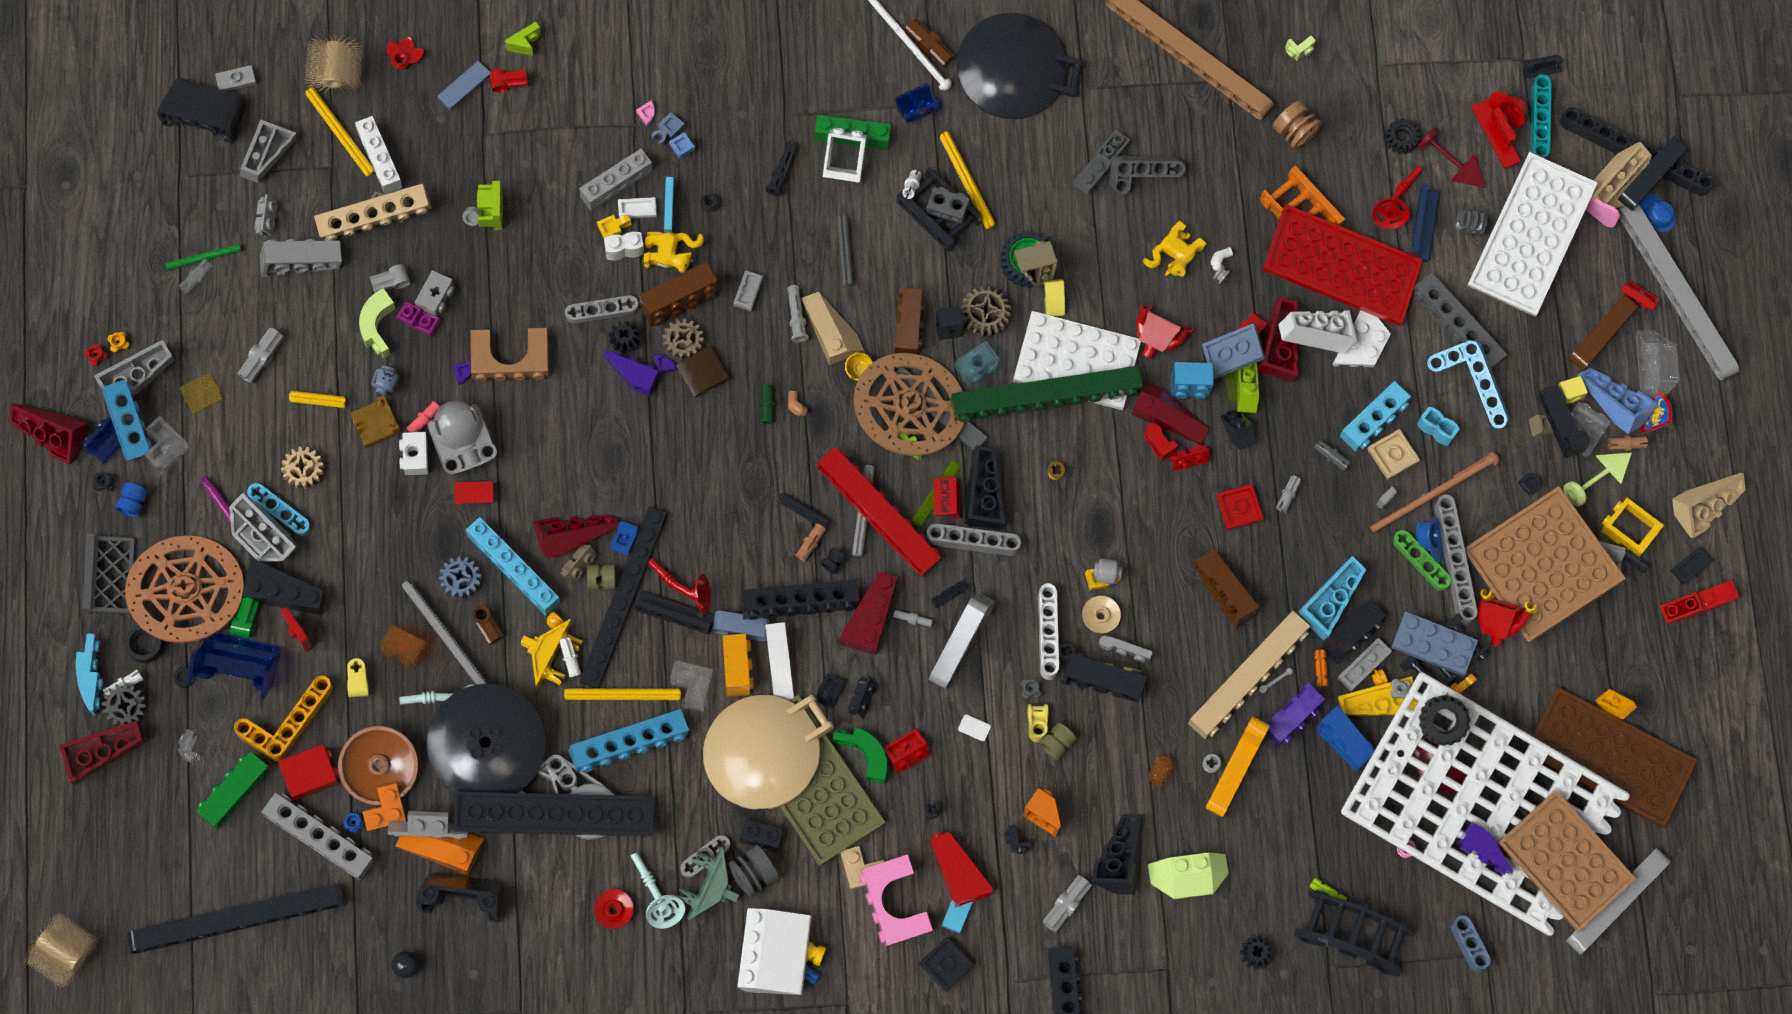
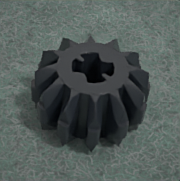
M627 320L624 325L619 321L618 327L612 325V331L608 333L610 337L609 344H614V350L620 348V352L623 353L624 349H627L630 353L631 347L637 348L636 342H640V337L638 336L640 331L635 329L636 325L634 323L629 326Z
M1256 936L1254 941L1249 937L1247 939L1248 944L1243 942L1241 946L1244 949L1240 950L1239 954L1244 955L1241 962L1248 961L1247 968L1253 964L1254 970L1257 971L1259 966L1265 969L1266 964L1272 962L1269 957H1272L1274 953L1268 951L1272 948L1271 944L1265 946L1267 939L1264 938L1260 942L1259 936ZM1254 949H1256V952L1258 950L1260 951L1261 954L1259 955V957H1257V955L1254 956L1252 954L1254 952Z

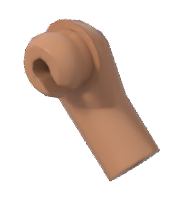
M789 391V410L797 416H805L808 409L798 402V392Z

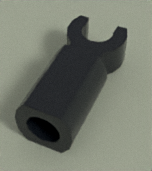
M935 801V803L924 804L925 818L927 820L936 819L938 810H940L939 802Z

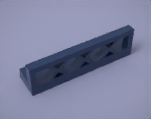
M1423 183L1419 191L1410 255L1423 259L1422 262H1428L1439 194V192L1428 190L1429 184Z

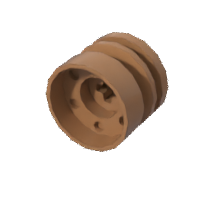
M1301 100L1294 102L1286 108L1272 126L1281 136L1289 133L1285 141L1287 143L1291 142L1290 146L1294 150L1309 142L1322 126V122L1319 119L1315 120L1316 116L1314 114L1306 117L1309 108Z

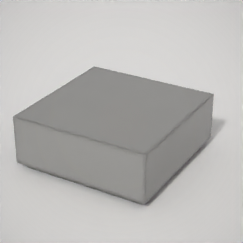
M1391 487L1378 500L1376 505L1383 509L1395 497L1397 491Z

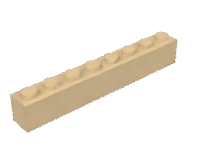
M1292 611L1193 715L1188 724L1204 739L1209 735L1213 737L1220 729L1217 726L1221 722L1226 723L1232 717L1231 712L1234 708L1238 710L1245 703L1243 699L1247 695L1252 696L1258 689L1256 685L1260 681L1264 683L1271 675L1269 671L1273 667L1277 669L1284 661L1282 659L1285 654L1290 655L1296 649L1295 644L1299 640L1302 642L1309 635L1307 631L1310 625Z

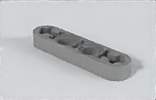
M622 296L571 304L565 310V317L570 323H580L631 315L637 312L638 301L634 296ZM627 302L634 304L631 309L626 306ZM614 304L617 308L614 312H608L606 306ZM589 307H596L598 312L595 315H590L587 313ZM582 308H584V315H585V316H582V313H581V312H582V311H581ZM572 310H575V312L577 313L576 317H572V315L568 314H571Z

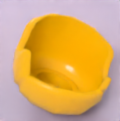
M856 352L847 358L845 371L851 379L858 381L863 371L873 361L867 354Z

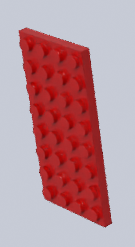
M1285 204L1262 271L1401 326L1423 259Z

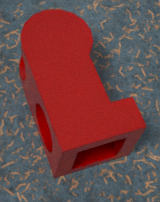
M1152 423L1146 427L1144 438L1160 461L1172 455V452L1177 451V443L1174 440L1169 443L1162 434V429L1158 424Z

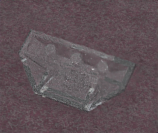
M1655 330L1636 331L1641 392L1651 399L1658 391L1667 395L1680 381L1677 345Z

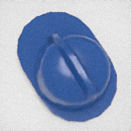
M1648 194L1640 202L1641 209L1655 231L1667 232L1674 227L1676 216L1671 204L1652 194Z
M1434 516L1430 522L1418 523L1416 525V540L1425 550L1431 551L1433 559L1439 563L1443 557L1439 519Z

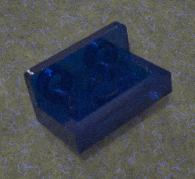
M927 83L895 97L897 111L906 123L940 109L939 103L931 94Z
M110 417L102 420L98 424L97 430L93 434L88 435L83 444L85 450L103 465L120 447Z

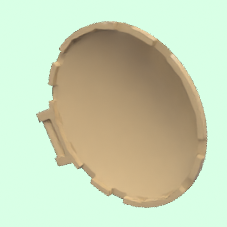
M772 695L750 696L731 704L717 716L705 738L703 760L707 776L721 796L743 808L753 810L772 809L794 800L808 787L819 764V738L834 728L832 722L827 720L817 705V699L814 695L808 696L797 704ZM806 708H811L821 723V727H815L805 711Z

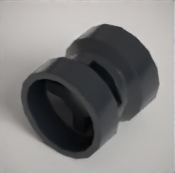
M831 548L828 552V557L824 558L820 564L828 572L835 575L839 571V566L845 563L847 557L838 549Z

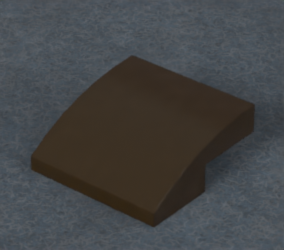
M712 346L693 354L676 365L693 396L696 398L710 388H716L730 378Z

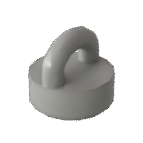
M476 207L466 208L462 216L463 221L470 226L478 225V216H482V210Z

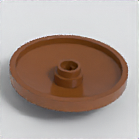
M388 726L366 727L353 734L344 744L338 761L339 776L345 789L354 798L367 804L381 805L377 787L396 782L400 798L410 790L418 771L417 753L410 740L400 731Z

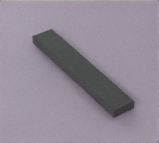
M903 367L896 371V374L912 375ZM902 380L909 388L916 382V380ZM894 381L896 388L900 391L903 390L900 387V385L896 381ZM921 383L915 390L921 393L924 384ZM927 388L925 397L936 399L931 390ZM927 403V408L939 407L938 405ZM932 412L928 414L935 419L938 413ZM943 412L937 422L945 428L949 423L951 413ZM969 421L964 422L957 436L972 451L976 445L982 446L988 439L985 434Z

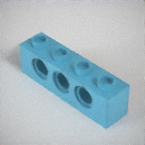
M1394 381L1342 430L1340 437L1355 452L1360 448L1364 449L1371 442L1369 439L1373 435L1377 437L1383 431L1382 427L1386 423L1389 425L1397 417L1395 414L1399 410L1403 412L1409 406L1408 401L1411 396ZM1385 403H1391L1394 408H1388ZM1372 415H1378L1381 420H1375ZM1364 427L1368 430V432L1363 433L1360 431L1359 428Z

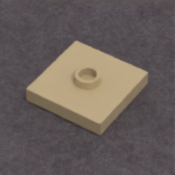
M1400 429L1367 448L1387 480L1420 462L1419 457Z

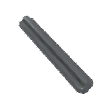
M839 215L837 221L842 280L844 286H852L853 275L848 218L846 215Z

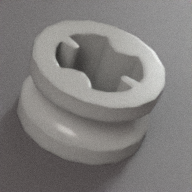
M1222 266L1213 279L1218 280V283L1221 285L1231 271H1226L1225 267Z
M1215 754L1207 755L1202 763L1204 770L1208 773H1215L1221 765L1220 758ZM1210 759H1213L1214 763H1217V765H1214L1213 768H1210V764L1207 765L1206 763L1209 762Z

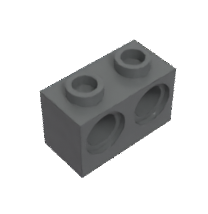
M933 187L926 209L928 214L963 224L970 202L969 198L963 193L954 194L946 188ZM938 198L945 200L942 204H936L935 201ZM955 204H961L962 208L959 210L953 209V206Z

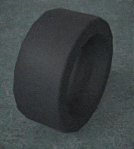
M138 625L133 627L125 637L124 645L126 652L138 663L147 664L154 662L163 652L164 642L154 637L156 644L152 652L146 655L136 653L132 646L134 639L140 634L147 633Z

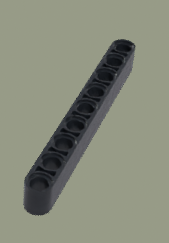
M1567 108L1561 117L1560 124L1564 129L1616 155L1638 142H1641L1652 155L1651 158H1654L1660 152L1659 149L1577 108ZM1567 116L1572 117L1574 120H1569ZM1584 125H1588L1590 129L1585 128ZM1617 141L1622 142L1623 145H1619ZM1678 160L1672 167L1673 170H1669L1663 177L1699 196L1707 195L1714 184L1712 176L1681 160ZM1684 174L1688 175L1690 179L1685 178Z

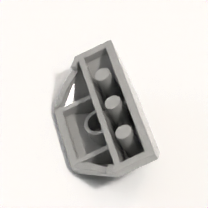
M242 493L230 505L232 535L257 561H284L297 548L290 534L262 506L246 494Z

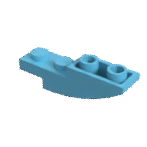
M87 634L85 651L76 652V676L84 703L90 713L96 715L97 709L99 710L101 707L99 690L102 691L103 679H101L98 672H94L98 668L96 652L100 651V640H98L95 634Z

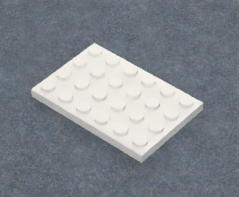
M1032 311L1013 382L1024 383L1132 367L1135 365L1141 341L1138 338ZM1127 395L1120 396L1114 400L1104 398L1099 402L1092 403L1123 410Z

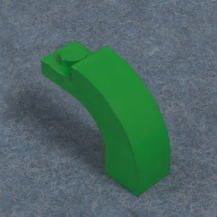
M854 728L853 735L844 730L834 732L832 744L856 748L865 756L867 760L865 781L884 784L887 760L878 740L870 733L859 728Z

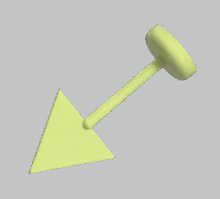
M1631 453L1596 455L1606 469L1583 486L1576 482H1568L1564 485V494L1573 505L1580 507L1586 502L1584 490L1610 472L1621 484Z

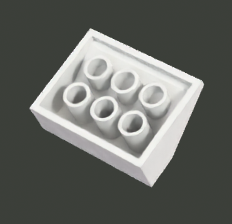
M748 908L738 988L745 992L802 995L812 916Z

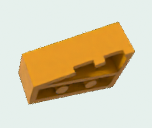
M746 634L722 635L727 697L750 695V689H754L753 677H749V670H752V659H748L747 651H751L750 640H746Z

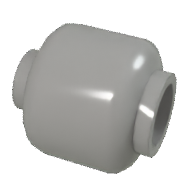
M1101 558L1099 562H1095L1093 577L1096 578L1098 583L1114 585L1117 579H1121L1122 568L1118 567L1117 560Z

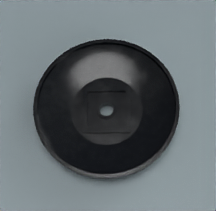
M497 684L472 685L451 695L434 714L427 734V753L431 767L441 783L454 794L455 791L519 793L537 775L545 755V730L534 706L518 692ZM483 737H489L491 740V745L488 748H482L480 745V740Z

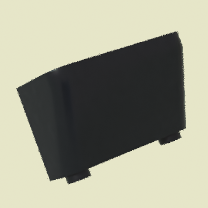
M179 78L173 82L161 102L157 115L161 125L171 127L172 122L176 126L182 123L211 131L214 136L218 134L224 136V142L233 144L247 103L243 95L239 93H228Z
M431 873L425 878L418 890L416 904L420 912L430 913L433 906L437 904L442 905L443 895L478 900L479 909L488 914L489 921L498 923L500 921L504 889L502 884L497 881Z

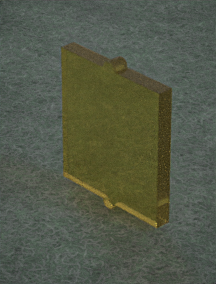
M210 373L179 387L184 397V403L188 404L193 415L223 400L218 390V384L214 383Z

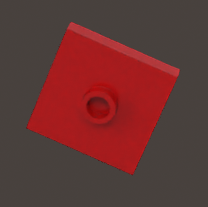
M1253 484L1215 495L1227 531L1264 520Z
M284 608L280 612L289 627L287 631L293 639L297 638L305 652L311 650L312 646L308 637L289 609Z

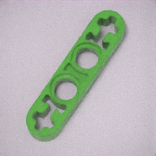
M1405 530L1398 531L1393 537L1394 546L1435 589L1439 591L1446 590L1451 584L1449 574L1435 562L1433 557L1419 545L1410 533ZM1399 537H1401V538H1402V537H1405V538H1406L1405 543H1404V542H1401V543H1400V542L1398 541V540H1399ZM1412 543L1408 550H1406L1405 548L1407 547V545L1409 546V544ZM1417 549L1420 552V557L1413 558L1410 555V551ZM1431 563L1434 569L1432 572H1427L1424 570L1423 565ZM1438 571L1439 573L1437 574V576L1435 575V577L1432 578L1431 576H1433L1435 572ZM1444 578L1446 580L1444 582L1445 585L1443 583L1438 584L1439 579Z

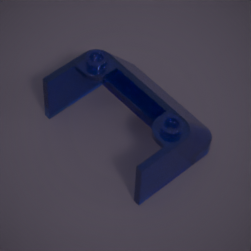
M215 633L208 638L201 639L192 652L187 683L192 684L196 676L202 679H210L216 673L253 680V686L261 691V698L265 699L273 686L281 648L276 645Z

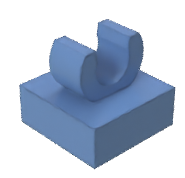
M685 132L669 141L670 147L679 159L695 150V146Z

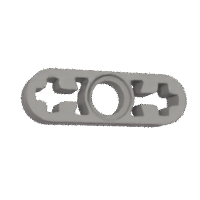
M717 836L698 851L700 853L708 852L711 858H714L716 856H714V852L709 847L712 846L714 850L718 846L717 842L720 841L721 843L726 842L725 849H723L725 855L730 850V841L725 836ZM697 852L681 864V874L685 878H694L706 869L704 867L699 868L697 864L693 867V873L685 872L687 864L689 866L695 864L693 863L694 858L700 860V857L696 855Z

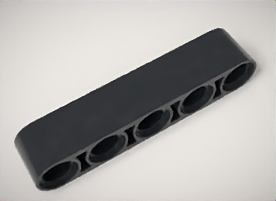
M1674 135L1617 200L1633 211L1689 147Z

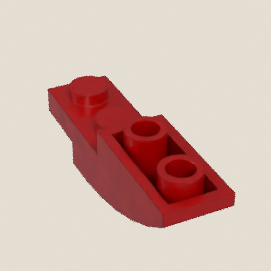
M1730 580L1699 593L1695 592L1660 606L1666 623L1670 624L1720 608L1721 605L1737 600L1740 597L1733 581Z

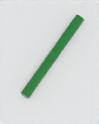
M239 244L167 262L165 263L166 269L170 270L241 251Z

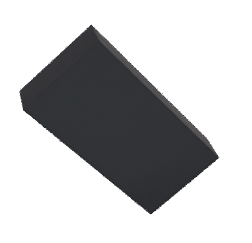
M1700 546L1670 571L1684 585L1712 563L1713 560Z

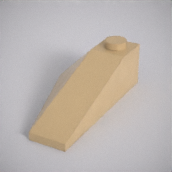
M819 292L801 298L829 365L845 360L856 352L864 353L857 333Z

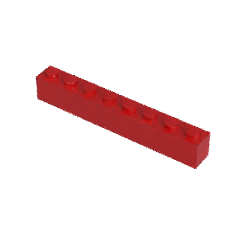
M834 447L818 461L816 467L920 577H923L939 562L941 557L937 549L927 544L926 538L913 529L912 523L900 515L896 506L890 505L887 502L886 496L873 487L872 481L860 473L857 465L851 464L847 460V456L842 450Z

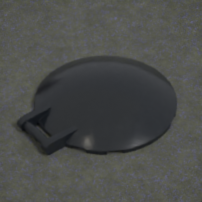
M1003 13L980 21L966 34L957 55V75L967 97L978 105L981 110L1000 118L1022 119L1045 110L1059 94L1077 97L1079 74L1084 61L1065 56L1064 49L1056 35L1037 19L1023 14ZM1068 66L1073 67L1070 87L1064 86Z

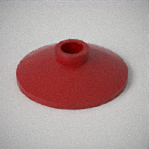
M607 890L601 893L594 903L595 918L599 924L606 928H621L632 918L634 910L632 900L621 890ZM613 907L618 909L615 914L610 912V909Z

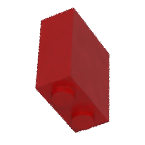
M323 744L278 761L294 802L339 785L337 778H340L336 766L332 768L330 763L333 760L330 749H325Z

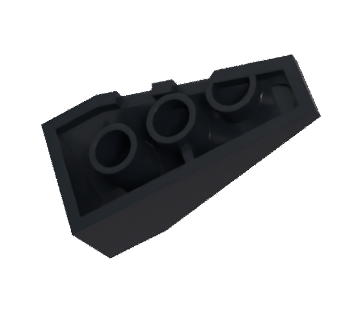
M1122 815L1112 833L1111 840L1105 845L1103 854L1094 865L1093 884L1114 894L1135 895L1138 879L1142 815Z

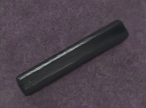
M781 493L777 499L778 503L814 524H820L826 528L830 522L825 516L785 493Z

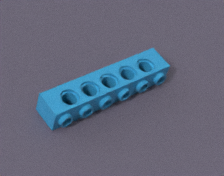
M679 709L570 745L569 754L576 772L582 771L585 773L593 770V767L601 765V767L607 766L616 759L625 760L634 753L643 754L649 751V748L655 746L656 748L664 747L667 745V742L673 740L675 742L682 741L686 738L685 736H687L689 729L682 710ZM668 727L671 733L666 734L661 728ZM649 733L653 739H645L643 734ZM626 739H631V740H633L634 745H632V746L627 745V744L625 743V740H626ZM612 745L616 748V751L610 752L606 746ZM594 751L597 753L598 756L596 758L589 757L588 752Z

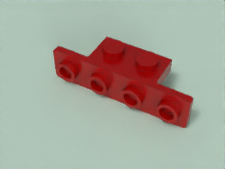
M1487 99L1472 105L1471 109L1503 168L1506 169L1520 163L1521 160L1513 147L1516 140V132L1508 124L1507 115L1501 111L1500 107L1493 109Z

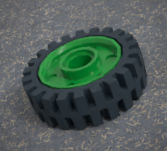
M1021 231V234L1016 233L1005 242L1000 262L1003 274L1007 275L1009 281L1012 280L1013 284L1017 285L1018 283L1023 288L1024 285L1027 288L1032 287L1033 284L1029 281V278H1026L1025 274L1021 272L1014 251L1034 246L1035 243L1040 241L1048 242L1046 236L1043 235L1042 237L1040 236L1041 233L1038 232L1033 234V231L1028 233Z

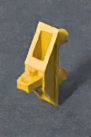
M571 619L544 633L539 638L535 636L533 640L523 636L521 640V645L528 648L527 653L532 655L536 690H538L544 679H548L561 686L562 682L558 678H565V674L550 668L561 646V639L570 637L573 648L577 652L579 651V646L575 644L582 646L583 640L568 634V630L572 625Z

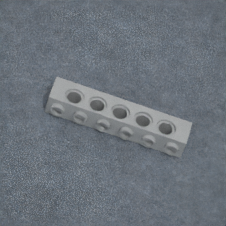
M275 793L261 811L265 818L359 881L362 880L374 863L371 852L365 848L361 850L355 846L356 843L349 837L344 839L339 836L340 832L334 827L330 826L327 828L324 826V821L316 815L312 818L307 814L308 811L299 804L296 807L290 803L292 800L286 795L281 794L280 796ZM291 810L292 813L289 817H282L283 811ZM300 821H308V825L305 828H298ZM322 831L324 836L321 839H315L314 835L316 832ZM339 842L340 847L337 850H331L330 846L332 843ZM349 853L356 854V858L353 861L346 860Z

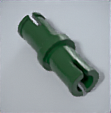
M770 384L761 385L760 407L762 409V424L773 423V407L775 404L772 398L773 385Z

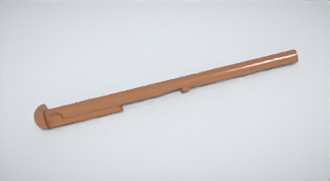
M1494 452L1488 453V456L1457 473L1449 481L1426 494L1424 493L1420 498L1370 526L1372 532H1377L1489 465L1493 464L1496 466L1499 463V456Z

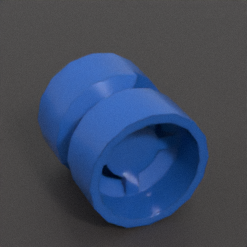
M124 483L121 490L123 497L119 498L115 509L124 515L139 517L142 510L140 503L145 502L148 491L139 485Z

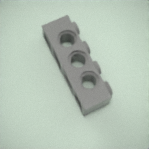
M639 149L580 187L581 199L592 211L652 172V162L643 150Z

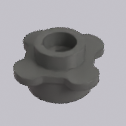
M1038 679L1023 680L1021 682L1023 698L1040 697V682Z

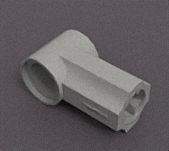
M403 264L392 266L387 272L370 277L375 293L382 288L384 290L391 288L401 289L410 284L405 265Z

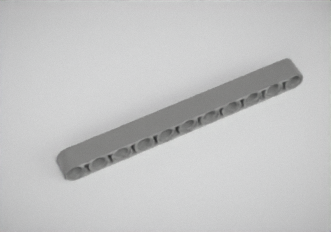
M1640 205L1633 211L1629 210L1626 206L1618 209L1619 219L1717 378L1723 380L1739 372L1737 362Z

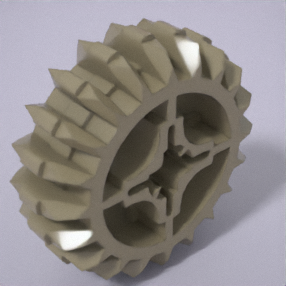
M990 286L987 288V291H984L983 287H980V292L973 289V294L968 293L967 298H964L962 301L964 305L960 307V310L965 315L964 324H968L967 329L974 328V334L980 331L981 337L984 335V332H987L989 337L992 331L997 335L998 329L1004 330V324L1007 325L1009 323L1007 319L1011 317V313L1008 312L1011 310V306L1007 305L1009 300L1003 299V293L998 295L997 289L992 292ZM984 300L981 304L973 305L977 301ZM990 301L994 302L999 307V309H997V307L992 306ZM987 305L988 313H986V317L984 318L985 306ZM972 314L979 317L981 322L977 321ZM996 317L998 318L994 322L987 323V321L990 319H996Z

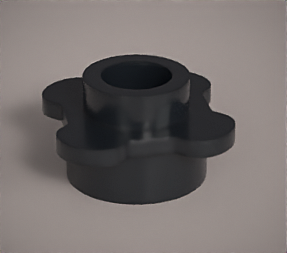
M100 472L95 474L93 488L96 491L106 490L109 492L113 489L111 485L114 479L113 474Z

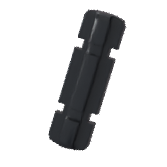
M1620 543V544L1618 545V546H1620V547L1627 548V547H1626L1625 545H1623L1622 543ZM1625 549L1623 559L1633 567H1638L1637 570L1641 573H1645L1650 565L1646 561H1641L1642 558L1630 549Z
M959 581L955 586H951L941 592L940 596L933 597L931 602L935 608H939L943 605V602L947 603L958 596V593L961 594L966 591L967 587L963 581Z

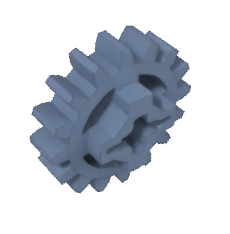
M458 556L457 561L454 562L451 558V564L444 563L445 570L440 569V574L443 576L439 577V582H443L440 586L442 589L446 588V595L452 593V598L459 595L460 599H463L464 594L470 597V591L477 592L475 586L481 585L478 581L481 579V574H478L480 571L479 567H474V561L468 563L467 557L464 561H461L460 556ZM468 569L472 572L473 577L467 574ZM461 575H463L464 578H460V580L458 581L456 577L459 578ZM447 578L453 581L452 587L448 584Z

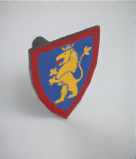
M1658 391L1652 398V400L1658 403V407L1643 423L1641 434L1662 427H1666L1669 430L1674 428L1670 400L1665 394Z

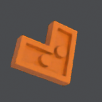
M394 782L377 787L381 806L362 811L367 831L389 826L390 821H406L397 783Z

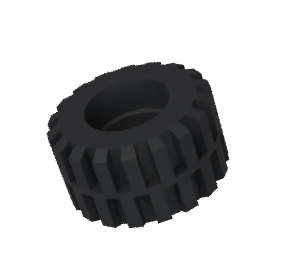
M1445 695L1435 696L1421 708L1419 727L1423 735L1433 743L1441 746H1451L1456 742L1459 743L1467 735L1466 732L1470 729L1469 722H1471L1470 713L1458 699ZM1441 709L1451 710L1456 717L1454 727L1448 732L1438 731L1433 724L1435 714Z

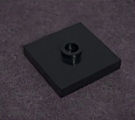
M947 936L918 963L945 993L974 967L973 962Z

